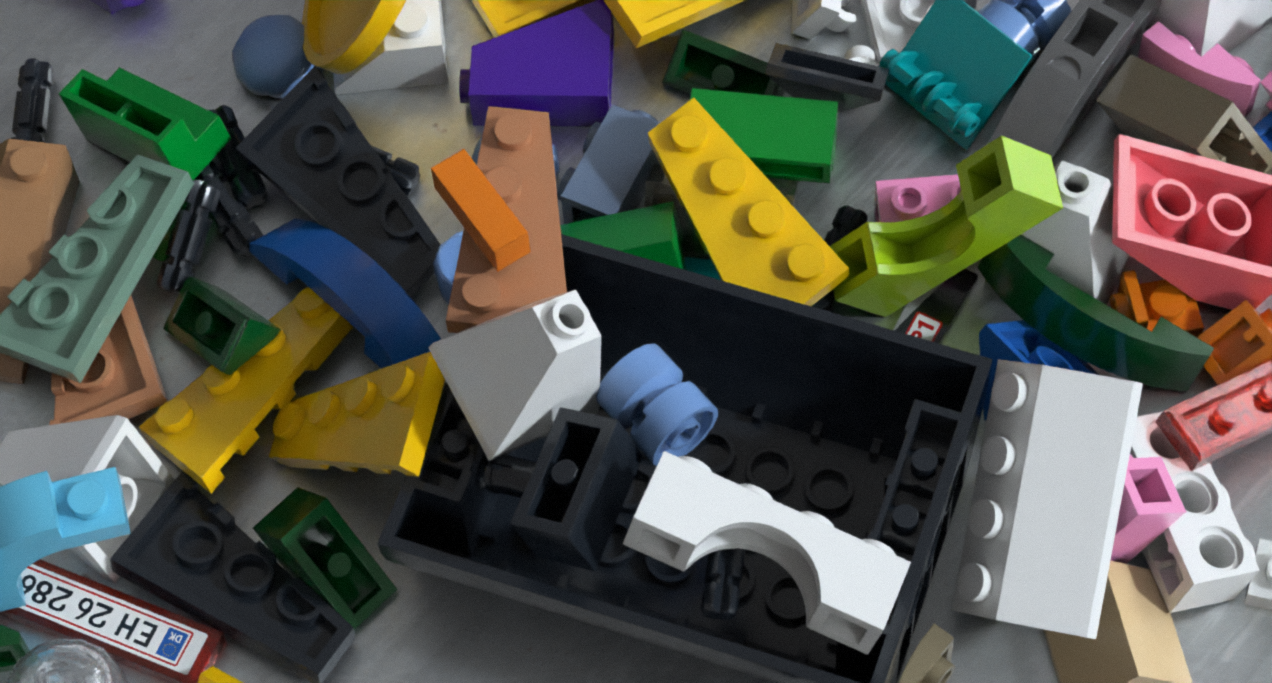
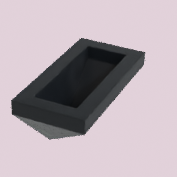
M779 43L775 44L766 69V75L793 98L838 102V113L879 102L889 72L888 68Z

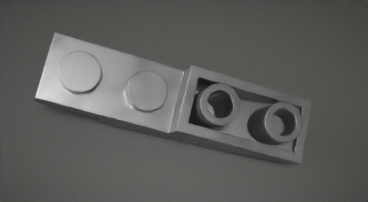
M1080 0L1033 65L1002 116L988 144L1002 135L1047 153L1053 158L1096 103L1102 83L1157 15L1161 0Z

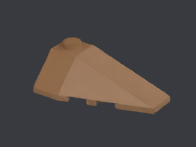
M7 139L0 143V314L11 303L7 296L23 279L30 282L52 258L49 250L66 233L80 182L66 145ZM0 353V382L24 384L29 364Z

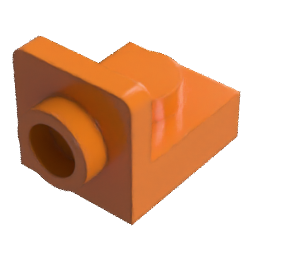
M1135 270L1122 272L1118 292L1110 296V307L1151 332L1160 317H1163L1195 337L1203 333L1204 326L1196 300L1167 280L1139 284Z
M1245 300L1197 337L1214 347L1204 367L1226 395L1229 396L1272 363V310L1270 308L1260 314Z

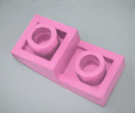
M1159 21L1142 35L1138 58L1232 101L1244 117L1253 110L1261 79L1255 75L1253 69L1245 60L1232 56L1218 43L1201 57L1196 53L1189 40L1182 35L1173 34Z

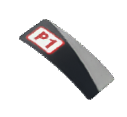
M964 269L905 306L893 330L940 343L960 305L977 280L978 275L968 269Z

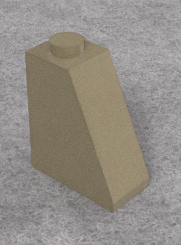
M1131 54L1118 72L1109 80L1106 88L1096 100L1116 126L1130 137L1269 175L1272 174V152L1232 101Z

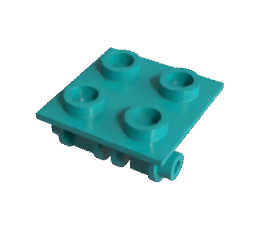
M935 0L900 53L895 49L889 50L881 59L879 67L889 69L886 85L965 150H969L1032 58V55L963 0Z

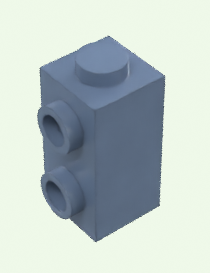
M612 104L603 122H595L591 126L584 141V155L576 169L572 167L567 169L558 187L557 198L562 204L564 224L638 209L661 167L648 140V132L660 124L652 115L641 110L629 111Z

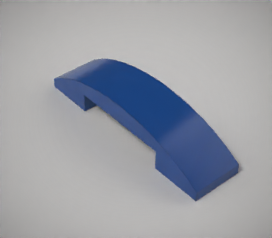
M294 218L249 243V252L286 285L299 278L364 335V354L381 369L430 352V345L441 340V337L405 290L370 256L336 232L320 224Z

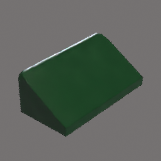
M683 29L662 80V83L691 94L692 88L781 97L785 93L784 89L766 75L768 62Z
M188 276L163 327L169 334L221 372L231 375L270 343L281 330L222 288Z

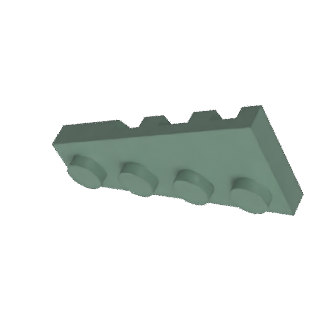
M137 154L87 209L90 217L69 237L64 234L49 250V254L52 256L50 261L30 282L23 279L7 296L11 303L0 314V353L81 383L192 189L194 182L189 173Z

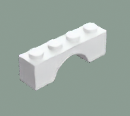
M666 451L663 452L623 542V545L683 572L701 557L723 549L739 548L763 554L780 564L792 576L799 587L805 604L807 628L867 655L886 626L911 563L896 556L889 546L880 541L856 538L834 528L833 524L820 514L810 511H796L774 501L768 492L758 486L734 483L712 473L711 469L698 459L688 456L677 457Z

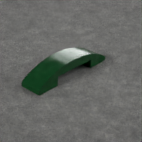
M1023 235L1012 239L983 257L977 268L987 283L1020 318L1062 349L1109 373L1149 386L1187 391L1214 350V347L1163 317H1160L1151 332L1049 272L1046 268L1054 253Z

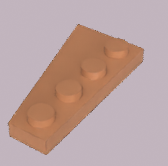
M488 106L477 166L527 230L531 252L497 272L464 228L446 316L447 330L450 333H459L538 300L567 292L549 112Z

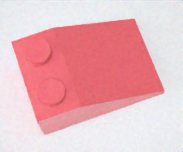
M1119 134L1114 139L1112 243L1196 301L1233 310L1247 300L1256 309L1272 294V175Z

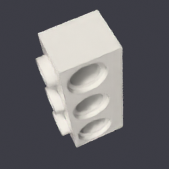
M1185 408L1137 416L1130 451L1133 458L1162 457L1186 510L1185 514L1142 550L1169 613L1235 600L1260 571L1256 563L1254 548L1250 541L1244 537L1231 509L1228 492L1219 483L1207 456L1197 461L1194 460L1169 426L1170 423L1188 415Z

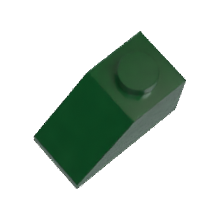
M297 487L253 527V530L268 549L276 555V559L293 578L300 577L350 623L354 630L398 590L334 506L324 496Z

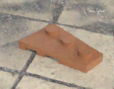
M132 296L129 297L81 383L52 373L51 391L55 395L54 420H50L49 425L113 415L130 419L161 406L168 401Z

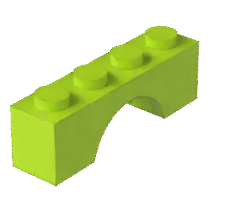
M1001 135L956 164L961 191L951 202L927 215L905 221L866 222L829 246L849 267V277L833 289L835 301L887 317L1063 209L1051 155Z

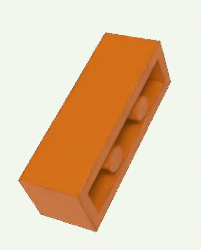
M465 149L431 168L436 191L497 272L531 252L527 230Z

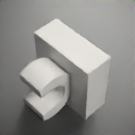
M792 0L791 33L811 40L825 27L834 32H844L856 22V15L841 9V7H845L852 0Z

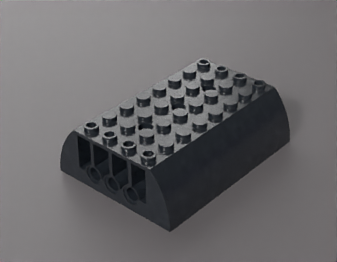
M561 234L567 292L573 290L578 292L601 334L600 383L608 371L631 351L643 345L655 343L682 370V382L690 381L694 383L718 409V417L713 428L685 456L700 460L711 469L712 473L734 483L758 486L768 492L774 501L796 511H810L827 518L834 528L856 538L880 541L889 546L896 556L911 562L882 634L867 655L807 628L804 600L792 576L771 558L750 550H745L743 574L739 586L741 589L739 607L735 618L723 621L705 617L701 612L703 590L707 583L704 580L708 554L698 559L683 572L623 545L632 519L657 467L644 454L596 571L538 558L510 524L521 498L504 494H493L487 491L484 482L486 466L502 470V466L492 464L488 460L447 382L441 393L420 475H406L377 545L384 558L395 564L772 683H898L966 478L984 406L993 359ZM599 405V412L596 415L611 418ZM632 428L625 429L631 438L630 432ZM547 436L507 454L537 462Z

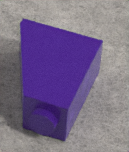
M596 0L473 45L471 48L470 69H461L459 76L460 103H470L473 126H485L488 106L549 112L550 126L591 127L595 122L602 123L612 102L615 32L612 12L604 0Z

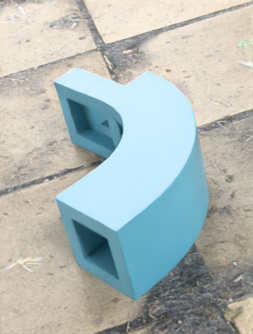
M116 467L54 482L51 481L48 472L44 471L0 487V612L26 606L21 573L37 560L62 550L131 534L121 480Z

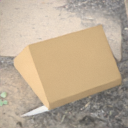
M1110 560L1096 639L1043 629L1058 683H1192L1171 613L1168 611L1150 569Z

